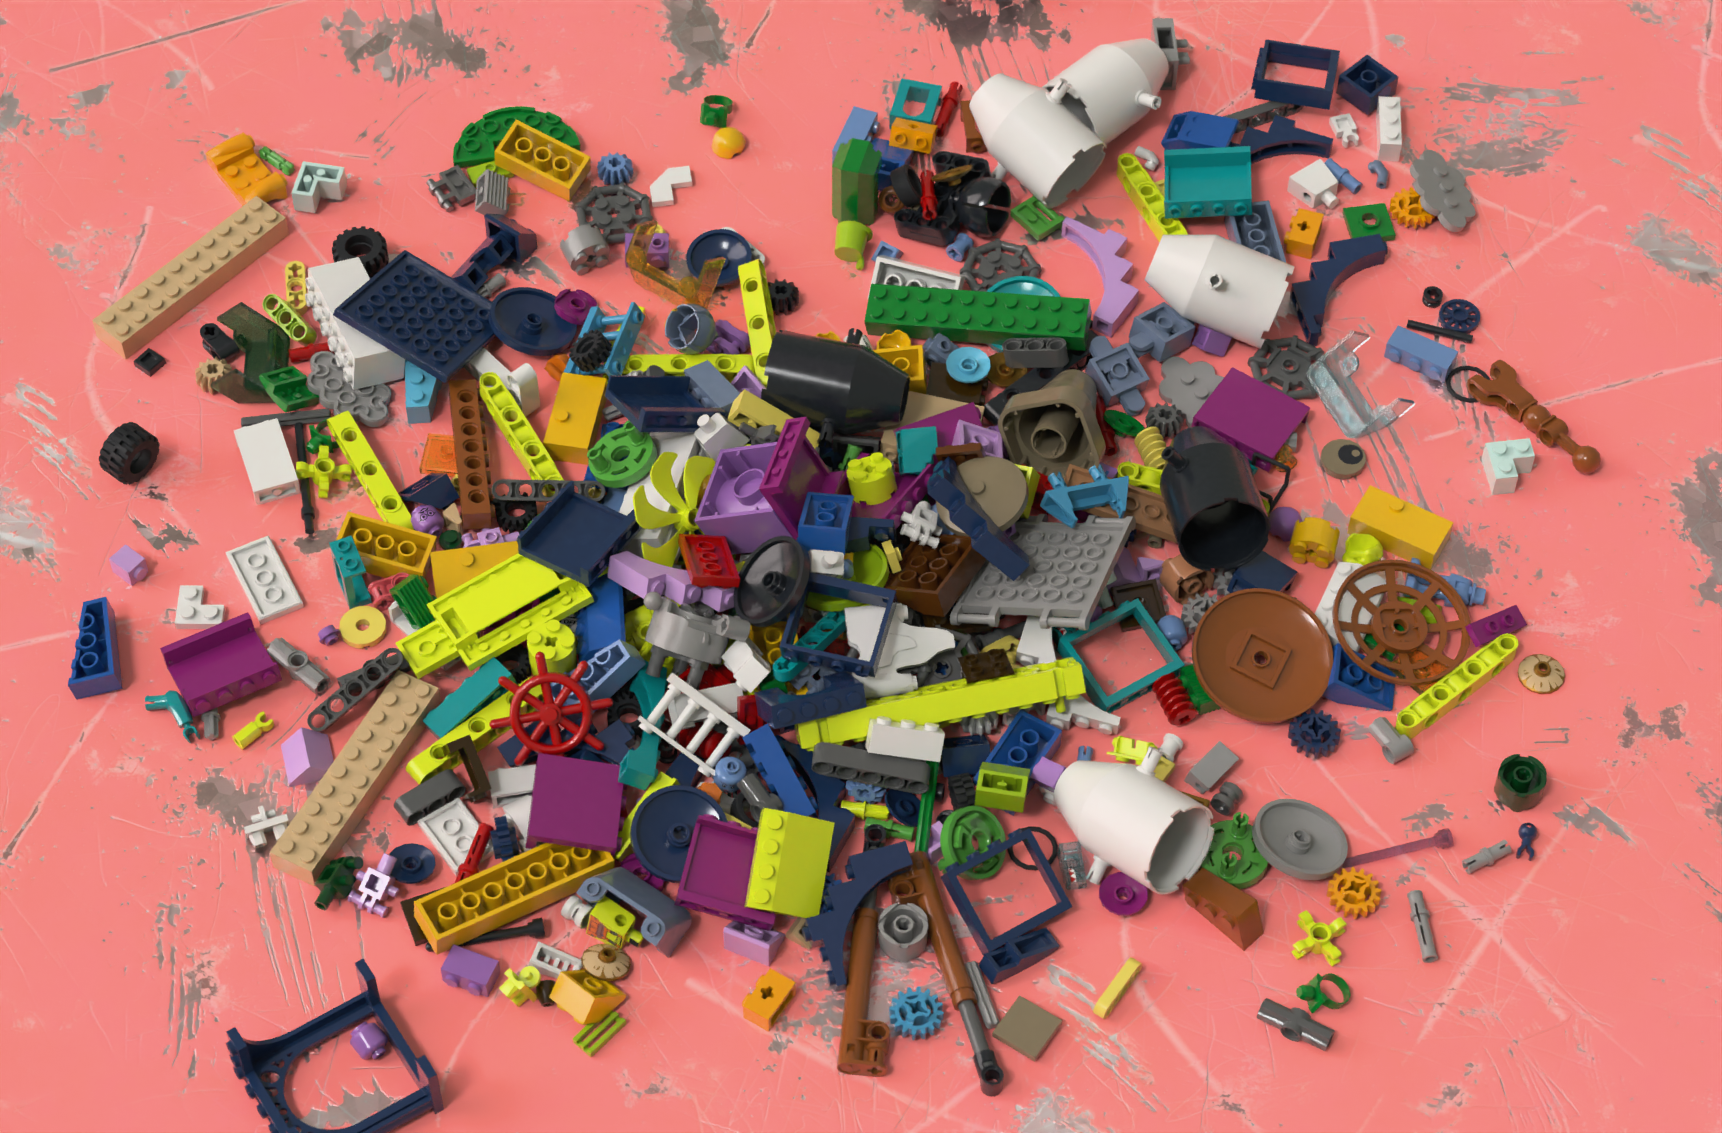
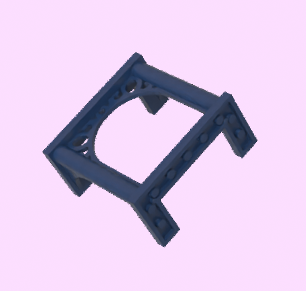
M364 958L354 963L361 994L281 1036L262 1041H252L243 1038L236 1027L226 1031L229 1041L225 1044L230 1052L229 1057L234 1065L233 1070L239 1080L244 1079L247 1085L244 1088L251 1100L255 1098L258 1102L256 1108L261 1118H267L270 1122L268 1125L270 1133H299L296 1127L301 1129L300 1133H388L430 1109L433 1110L434 1114L444 1110L437 1073L425 1055L416 1058L381 1003L376 977ZM373 1015L419 1090L347 1128L326 1130L315 1128L302 1122L292 1113L285 1100L284 1085L290 1067L309 1048ZM284 1061V1066L279 1068L278 1065ZM272 1072L277 1074L279 1079L276 1082L267 1083L261 1077L265 1073ZM276 1089L278 1094L273 1096L270 1090ZM286 1110L287 1113L282 1115L280 1114L281 1111Z

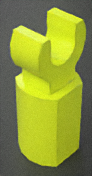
M264 711L257 714L254 722L251 721L232 736L233 741L241 750L261 736L262 732L270 731L274 727L272 719L265 723L262 722L266 719Z

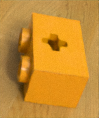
M896 117L891 126L889 146L930 154L935 145L938 125Z
M1299 208L1297 215H1292L1289 228H1292L1291 232L1287 231L1284 238V244H1287V254L1307 259L1312 258L1322 229L1324 214Z
M771 968L766 975L762 974L759 977L755 990L752 994L748 993L742 1002L743 1018L768 1032L796 995V982Z

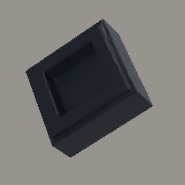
M150 348L133 361L136 368L150 377L166 364L165 358Z

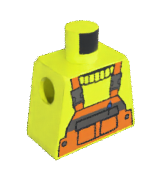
M604 896L591 911L586 930L587 935L606 944L616 946L619 949H622L626 942L638 948L644 939L642 933L634 929L636 917L608 897Z

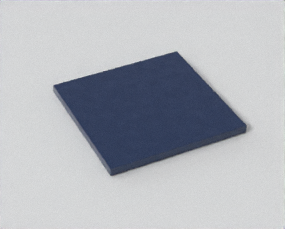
M406 250L401 252L341 303L333 313V316L444 383H447L496 337L490 327L488 317L492 304L491 301Z

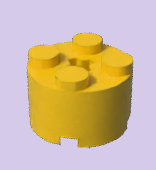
M1306 517L1303 522L1297 520L1294 524L1289 545L1292 560L1298 564L1311 562L1315 563L1319 568H1327L1335 557L1340 535L1339 529L1336 527L1334 530L1330 527L1331 523L1321 518Z

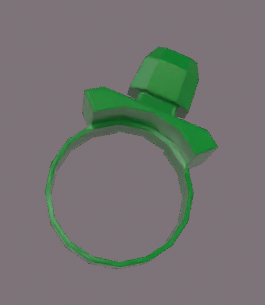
M722 95L706 96L703 103H701L700 123L720 128L726 127L727 115L732 112L733 101ZM710 104H721L724 106L713 108L710 107Z
M326 420L320 422L316 430L314 425L309 426L311 439L307 443L306 448L311 454L319 452V445L329 446V453H334L333 449L339 448L336 441L332 442L330 435L319 433L328 426Z
M1317 973L1307 984L1299 986L1296 989V994L1301 1000L1307 1001L1309 1010L1313 1014L1322 1004L1333 1010L1341 1008L1349 1001L1350 989L1344 979L1336 974L1329 973L1321 976ZM1322 980L1331 981L1340 988L1344 1000L1342 1003L1334 1002L1325 993H1322L1320 989V982Z

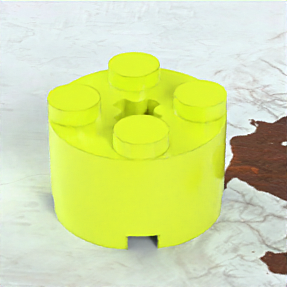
M876 452L868 457L853 459L848 462L846 475L851 494L854 496L856 503L860 504V501H865L866 505H876L889 500L893 491L896 493L897 484L891 461L885 458L882 453Z
M553 619L538 625L528 634L529 661L536 673H538L535 659L537 652L544 653L548 672L568 673L574 667L576 644L574 634L569 627Z

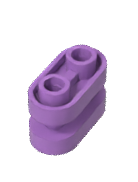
M719 319L715 322L719 337L706 350L712 354L744 353L750 347L749 335L745 331L738 330L728 321Z

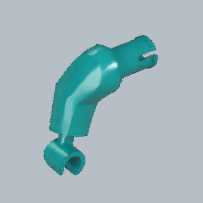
M169 690L165 695H147L145 697V702H155L153 704H145L147 711L167 709L172 713L179 728H184L183 736L188 743L191 744L189 736L192 733H195L197 738L200 739V733L194 726H191L193 718L189 708L177 691Z

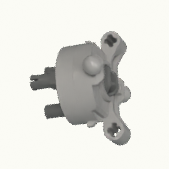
M649 592L644 597V604L647 609L654 610L645 640L653 645L651 649L652 654L645 673L659 678L665 658L670 656L676 658L671 673H674L676 676L678 674L679 676L690 665L691 668L686 683L699 690L704 671L708 670L709 664L722 663L723 659L721 656L725 653L729 638L741 642L748 638L750 622L741 619L739 616L715 615L714 609L701 601L691 604L683 603L678 607L676 603L666 597H661L659 593Z

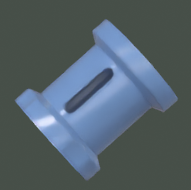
M960 233L956 236L955 242L946 248V253L952 260L959 262L964 258V253L973 247L974 242L967 234Z

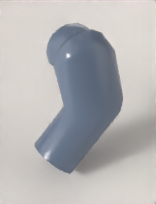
M1379 160L1370 162L1368 170H1370V173L1376 172L1378 175L1376 187L1379 189L1386 188L1389 176L1388 170Z

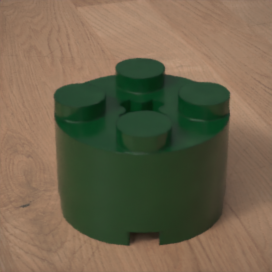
M1514 754L1505 758L1500 765L1494 785V792L1497 798L1513 812H1522L1523 810L1533 808L1542 798L1547 781L1546 769L1533 756L1523 757L1520 754Z

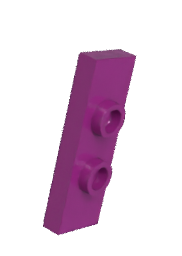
M1514 605L1465 626L1477 648L1495 640L1502 634H1510L1527 626V623L1517 605Z

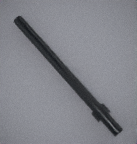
M298 422L294 424L298 462L307 463L303 423ZM309 477L300 479L303 506L301 508V518L304 520L305 533L313 534L315 510L311 503Z

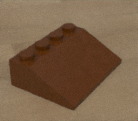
M932 534V537L940 539L936 549L927 544L924 546L920 545L919 540L912 541L901 555L903 559L899 561L901 571L892 573L890 569L888 580L883 588L896 590L898 602L924 615L945 617L986 561V558L972 548L971 537L948 534L936 536Z

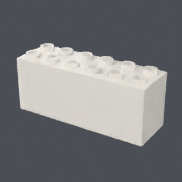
M359 257L308 268V278L305 279L308 293L305 294L306 304L308 307L311 306L314 320L319 322L321 333L327 337L329 349L331 352L334 351L338 367H342L345 381L350 383L353 390L403 379L405 370V359L333 316L334 310L370 280Z
M650 432L649 435L657 448L656 460L663 452L678 454L671 468V474L675 487L685 502L683 481L685 464L692 456L706 457L694 436L695 432ZM650 471L639 481L629 485L619 513L627 516L634 509L633 495L638 487L643 485L647 500L652 506L670 513L678 512L657 492L651 482ZM673 524L655 529L642 528L622 551H629L644 558L642 542L658 548L668 542L678 530H676ZM680 547L674 561L676 565L681 554Z

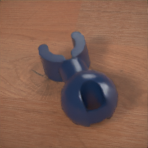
M1524 823L1518 829L1522 842L1516 852V858L1519 859L1521 852L1526 849V852L1529 854L1528 860L1532 861L1534 850L1531 847V842L1537 837V828L1532 823Z

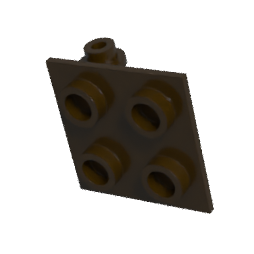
M991 649L988 652L971 653L957 658L961 667V678H965L967 684L1014 675L1004 649Z

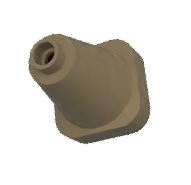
M1065 370L1040 390L1020 393L1008 400L998 419V428L1012 463L1033 467L1036 471L1046 476L1055 473L1057 477L1058 472H1061L1063 479L1069 464L1086 470L1095 465L1098 469L1105 454L1106 446L1096 419L1097 388L1095 382L1088 374L1080 370Z

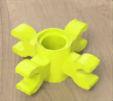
M319 445L318 458L315 460L314 465L306 462H296L295 472L297 478L305 479L311 477L313 482L318 485V498H328L329 485L333 479L349 482L350 474H352V465L343 464L335 466L334 461L328 458L329 446Z
M1307 910L1298 914L1300 920L1297 921V924L1308 934V937L1293 944L1294 950L1291 953L1297 960L1301 959L1311 951L1314 954H1324L1327 962L1332 967L1340 962L1339 957L1342 954L1336 946H1333L1330 939L1345 933L1344 927L1347 926L1346 922L1342 917H1339L1330 925L1321 922L1315 923ZM1315 937H1321L1324 940H1318Z

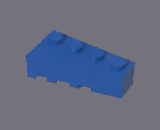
M107 597L83 602L78 627L80 630L79 637L75 643V658L72 659L71 664L72 674L68 680V687L76 700L123 689L115 612Z
M766 724L743 736L742 738L747 750L770 792L777 795L782 802V811L818 819L816 810L819 807L813 796L807 797L804 790L808 788L801 776L797 777L793 770L796 769V766L790 755L785 756L782 750L785 746L779 735L775 737L769 724Z

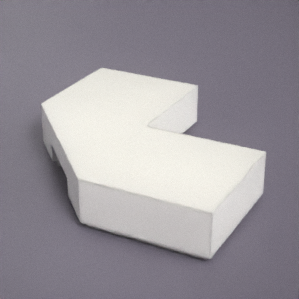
M689 166L668 168L650 185L652 207L674 205L672 189L692 187Z

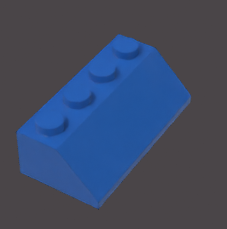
M608 573L597 578L590 587L585 585L592 595L594 602L574 613L577 619L575 635L578 640L576 653L578 654L579 663L581 661H589L595 657L597 652L619 639L626 642L623 588L620 584L608 578Z
M1020 709L985 762L1030 769L1031 776L1034 766L1039 763L1042 756L1049 760L1053 758L1061 745L1062 730ZM979 771L977 772V774H976L975 777L973 778V783L976 785V787H977V781H978ZM1030 776L1026 797L1036 783ZM1003 810L1012 816L1016 813L1015 811Z

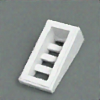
M538 941L528 966L535 967L542 975L557 979L561 971H567L569 964L574 965L572 970H580L582 962L581 959ZM540 956L545 957L543 962L539 960ZM550 959L555 960L552 966L548 964ZM559 962L564 963L562 970L557 968Z

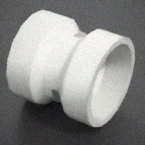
M573 895L564 904L561 915L567 920H573L574 924L580 929H584L588 925L589 916L594 907L589 904H583L581 898Z

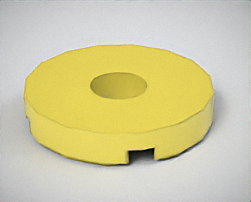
M358 606L350 609L340 620L339 630L341 637L349 646L358 649L364 648V646L370 645L372 647L377 645L386 634V620L383 613L370 606ZM362 624L369 626L363 631L357 629Z

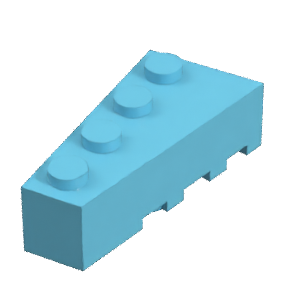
M405 359V397L408 424L431 423L442 381Z

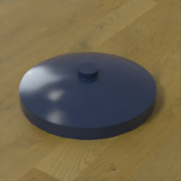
M516 287L501 292L493 300L488 315L489 324L494 334L510 348L528 355L551 356L563 352L573 342L577 330V324L570 323L557 314L554 308L556 296L536 288Z
M685 785L667 786L650 794L635 812L630 830L633 852L640 864L649 873L661 880L680 883L698 816L710 814L717 817L719 821L727 822L726 815L720 805L704 791Z

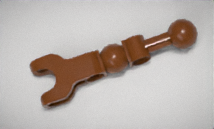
M1497 360L1492 363L1490 377L1493 380L1486 379L1481 375H1474L1467 380V391L1479 403L1498 406L1510 417L1517 419L1519 423L1523 421V425L1527 430L1536 433V437L1544 445L1552 446L1557 443L1572 456V464L1578 472L1589 474L1595 472L1600 466L1601 458L1597 449L1589 445L1579 446L1568 437L1569 430L1566 423L1556 418V415L1551 416L1546 407L1537 405L1538 401L1517 382L1515 369L1505 361Z

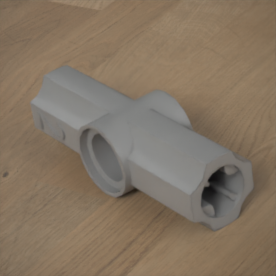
M282 637L275 638L270 643L267 649L268 654L289 671L292 679L301 681L315 694H321L327 689L331 682L330 677L308 660L305 652L295 649Z

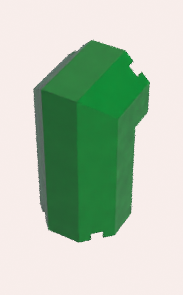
M852 138L848 140L847 144H840L832 165V216L837 218L838 223L842 221H856L864 225L868 224V226L874 224L878 213V176L882 166V152L879 150L876 152L873 149L874 145L870 141Z

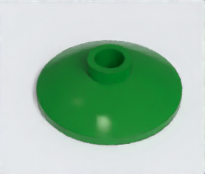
M1106 410L1103 417L1105 421L1114 429L1115 434L1120 437H1125L1126 435L1136 437L1145 429L1139 421L1123 412L1116 410Z

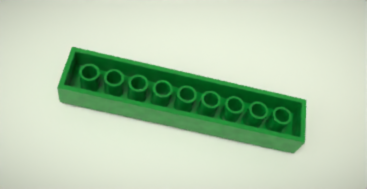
M871 284L864 323L867 334L882 336L884 333L892 334L895 330H901L909 338L928 339L930 337L933 339L940 333L949 338L950 341L1002 345L1003 342L1011 338L1058 337L1066 341L1067 350L1086 351L1092 311L1090 299Z

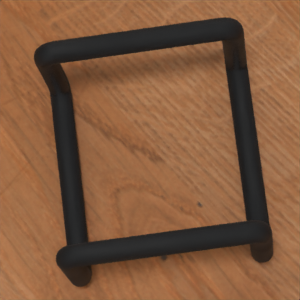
M1254 452L1251 461L1253 466L1256 465V458L1258 457L1286 470L1284 484L1274 500L1271 495L1259 490L1260 495L1268 499L1270 514L1289 484L1291 469L1287 465Z

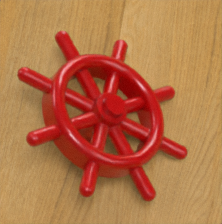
M537 652L535 659L538 674L526 680L521 686L505 676L499 677L498 683L514 694L510 705V716L493 719L489 725L492 729L512 726L515 735L524 744L514 759L515 765H523L531 751L565 757L564 753L575 748L582 740L598 751L604 749V743L588 732L593 720V710L609 708L613 705V700L611 698L591 701L588 692L579 682L588 669V662L581 661L571 676L560 672H548L544 653ZM550 683L564 685L555 700L553 699ZM541 684L544 702L530 694L529 691ZM573 691L580 703L563 706ZM525 701L538 711L521 714L522 702ZM582 713L580 727L565 716ZM540 721L531 735L523 725L524 723ZM559 725L574 734V736L562 742ZM548 726L552 744L539 741Z

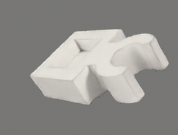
M1350 113L1330 117L1329 124L1336 138L1342 137V146L1347 148L1348 141H1353L1354 145L1357 146L1359 137L1356 134L1357 127Z

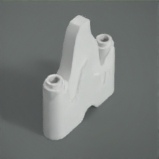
M898 603L875 677H860L855 673H852V676L863 683L866 700L918 690L916 675L900 674L896 671L924 665L937 654L955 649L954 635L943 629L916 627L903 623L904 620L908 619L907 605ZM869 605L844 608L848 644L850 647L857 649L860 654V660L870 661L886 609L884 607Z

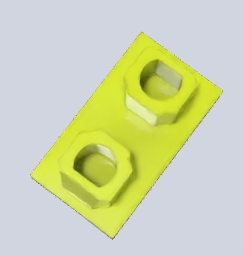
M533 966L525 967L521 970L519 976L510 968L504 973L509 979L499 989L518 1007L528 998L532 1002L538 999L537 995L531 990V988L536 987L540 983L541 974L538 969Z

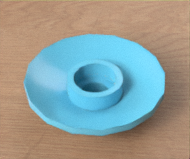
M974 347L956 349L948 356L946 361L949 375L963 383H975L983 380L991 368L990 359L987 354Z

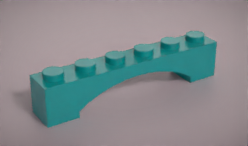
M644 660L646 664L631 677L630 691L635 693L640 704L642 717L647 719L663 698L668 681L666 680V667H662L660 677L657 678L645 673L649 661ZM664 714L661 715L659 720L654 725L658 729H660V727L663 724L665 717ZM643 730L640 746L636 750L629 749L620 763L618 782L644 791L651 782H655L658 775L656 764L660 757L658 745L662 737L654 731L648 734Z

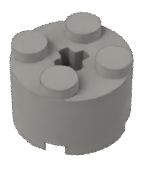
M590 224L576 227L567 233L569 237L565 241L564 239L561 240L560 249L571 269L579 276L586 274L590 268L596 266L601 268L609 262L607 258L610 254V248L597 226L593 228Z
M895 903L888 906L881 913L878 926V943L882 951L889 957L901 963H906L919 956L925 950L928 943V920L925 912L920 907L912 903H907V905Z

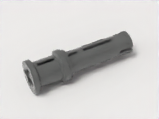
M1026 620L1004 629L997 627L993 629V632L983 636L981 634L976 635L975 639L979 651L981 652L984 647L1008 635H1012L1017 639L1021 638Z

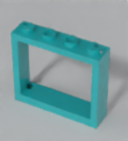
M1138 598L1131 602L1125 601L1115 611H1106L1100 615L1098 620L1092 623L1090 621L1087 631L1077 630L1073 633H1065L1060 637L1057 651L1062 659L1073 657L1076 662L1081 664L1087 695L1096 707L1108 713H1112L1152 691L1153 683L1161 676L1169 673L1175 674L1176 677L1180 676L1181 667L1185 666ZM1133 614L1167 662V665L1107 697L1073 646Z

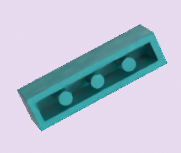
M495 657L491 658L488 662L481 665L476 673L466 678L455 692L447 695L444 702L436 709H432L423 720L424 724L439 740L509 690L498 683V679L501 676H505L517 684L513 675Z

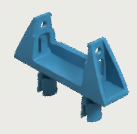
M1100 464L1098 469L1095 465L1089 469V474L1094 482L1067 487L1061 472H1058L1057 477L1055 473H1052L1048 476V481L1053 490L1045 492L1040 506L1070 528H1074L1078 520L1073 511L1104 506L1105 504H1110L1111 508L1116 510L1118 518H1123L1126 511L1129 477L1108 479L1103 466Z

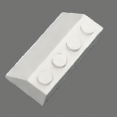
M880 255L876 258L871 284L963 290L966 276Z
M1338 563L1315 612V615L1326 629L1332 647L1337 643L1340 644L1333 626L1332 610L1334 599L1345 579L1356 569L1362 567V564ZM1371 573L1358 579L1354 584L1364 594L1373 587L1386 584V580L1376 573ZM1348 590L1340 603L1338 619L1339 621L1351 623L1352 610L1357 600ZM1385 593L1377 594L1369 600L1376 607H1379ZM1363 606L1358 615V624L1370 625L1373 615ZM1341 630L1350 648L1358 652L1360 647L1354 638L1353 632ZM1360 633L1362 639L1364 640L1366 634Z

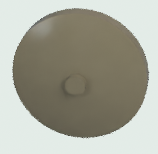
M985 456L984 458L978 457L968 460L957 466L958 473L970 494L1002 532L1011 527L1020 518L1028 502L1029 490L1023 473L1014 463L1000 457ZM936 501L938 514L945 527L956 535L968 536L950 521L949 511Z

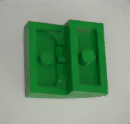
M294 366L263 373L259 376L266 392L285 413L319 404V395L310 392L306 385L307 376Z

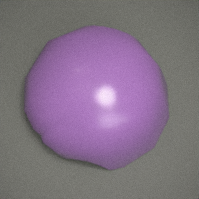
M1277 507L1268 516L1271 525L1270 533L1272 536L1278 535L1284 542L1291 541L1295 522L1297 520L1303 522L1299 512L1292 507Z

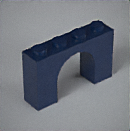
M844 671L823 676L825 689L819 692L790 695L775 687L754 692L758 716L774 729L865 708L867 705L863 683Z

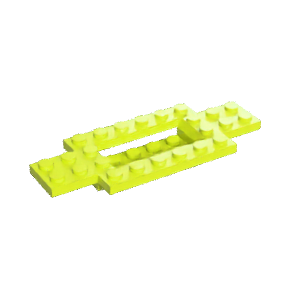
M518 553L426 604L435 621L395 644L417 679L422 678L459 656L467 668L472 671L488 662L491 658L497 657L527 640L528 634L538 625L553 619L561 621L591 604L594 600L584 584ZM609 566L600 574L599 577L608 573ZM555 588L560 590L559 594L478 639L476 633Z

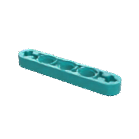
M844 610L829 612L794 645L823 651L846 630ZM832 629V631L823 632L822 630ZM811 642H818L815 645H808ZM781 656L773 664L774 678L781 682L790 681L808 663L802 661L791 662Z

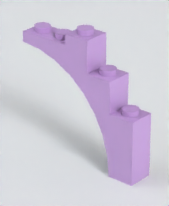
M1066 217L1062 222L1061 236L1077 245L1088 255L1095 264L1103 283L1104 294L1099 307L1093 315L1092 329L1112 338L1138 304L1139 289L1127 284L1132 278L1133 263L1122 258L1126 252L1127 237L1110 229L1103 234L1077 220Z
M629 551L610 556L607 577L643 599L649 592H657L680 605L701 601L718 612L734 608L735 587L729 589L720 588L719 586L697 587L691 584L687 570L660 565L643 559Z

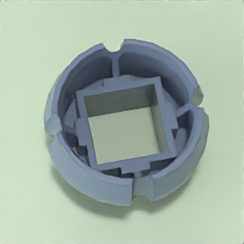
M697 304L678 305V311H671L665 323V337L670 339L668 344L683 354L693 355L701 353L719 337L712 314L706 308Z

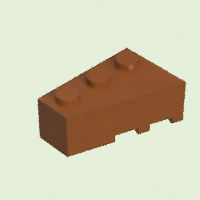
M1204 868L1199 870L1183 885L1187 904L1198 911L1243 951L1264 934L1258 902L1255 898Z

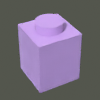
M126 544L109 558L112 572L131 586L142 580L149 572L145 558Z

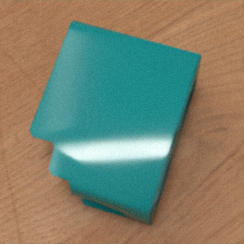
M935 426L901 429L896 432L900 476L919 475L923 468L925 469L928 464L934 463L933 454H936V447H938Z

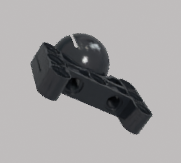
M940 151L932 157L936 175L966 165H972L973 168L960 178L961 183L953 186H949L948 182H936L934 184L935 196L938 202L935 219L932 218V214H930L931 220L924 219L921 205L917 211L900 209L894 214V221L899 236L945 246L954 241L956 234L960 230L959 223H962L972 234L981 237L998 235L1006 225L1009 212L985 206L990 204L1010 208L1011 193L1009 186L1005 182L992 177L989 163L986 159Z

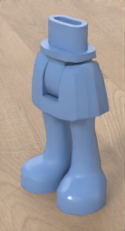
M1411 558L1410 562L1421 565L1418 558ZM1407 573L1405 586L1424 593L1429 587L1426 585L1431 584L1425 579ZM1452 573L1450 576L1440 575L1456 590L1465 606H1472V603L1483 605L1486 589L1476 587L1477 583H1473L1470 579ZM1440 590L1432 597L1444 600V606L1453 607L1452 603ZM1403 594V596L1411 598V596Z

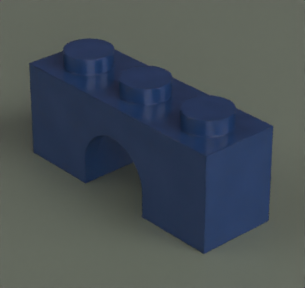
M501 233L487 237L451 278L476 292L489 278L486 273L494 266L501 264L514 248Z

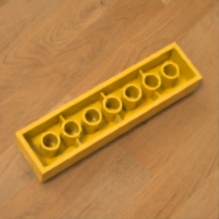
M544 843L414 901V917L436 955L451 949L453 944L458 946L577 892L586 879L614 869L615 860L610 852Z

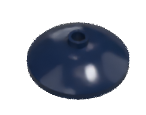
M714 229L699 235L690 244L686 255L687 267L691 275L697 281L709 286H726L740 279L738 266L752 261L751 248L746 239L737 232L727 229Z

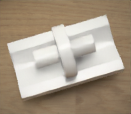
M263 805L259 806L260 814L251 816L252 823L255 824L244 827L246 838H250L255 849L267 845L264 833L273 831L276 841H278L289 826L287 814L274 817L276 816L274 809L265 812Z

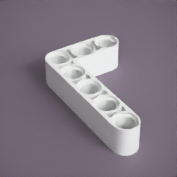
M483 348L464 366L479 382L480 377L486 372L497 374L525 417L540 407L537 374L530 364L524 363L513 372H510Z

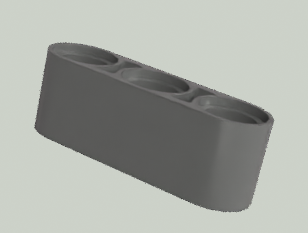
M1011 338L1002 344L1005 363L1010 368H1058L1065 366L1069 362L1066 341L1062 338Z
M447 769L401 795L394 802V808L407 825H415L423 817L456 798H461L466 792V787L452 769Z

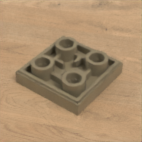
M1019 995L992 1032V1037L1035 1062L1062 1025V1020Z

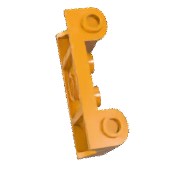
M243 132L205 152L208 165L242 206L255 196H258L264 202L288 198L286 190L288 183L285 176L277 172L272 174L254 153L253 147L255 142L250 134L246 135Z

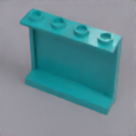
M1250 146L1164 150L1165 218L1252 215Z

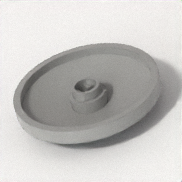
M1296 799L1271 801L1260 809L1252 825V837L1260 854L1273 867L1289 876L1303 880L1326 879L1337 873L1346 859L1348 844L1343 830L1328 813L1308 802Z

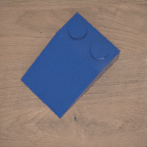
M807 492L798 525V542L803 544L808 552L810 550L842 552L845 555L854 496Z
M1337 643L1333 646L1332 670L1328 687L1322 696L1340 704L1390 712L1393 709L1395 684L1378 679L1361 669L1351 660L1341 644ZM1354 651V653H1355L1360 659L1363 660V659L1366 657L1365 655H1362V654H1360V653ZM1377 662L1371 665L1377 671L1396 677V670L1387 668Z

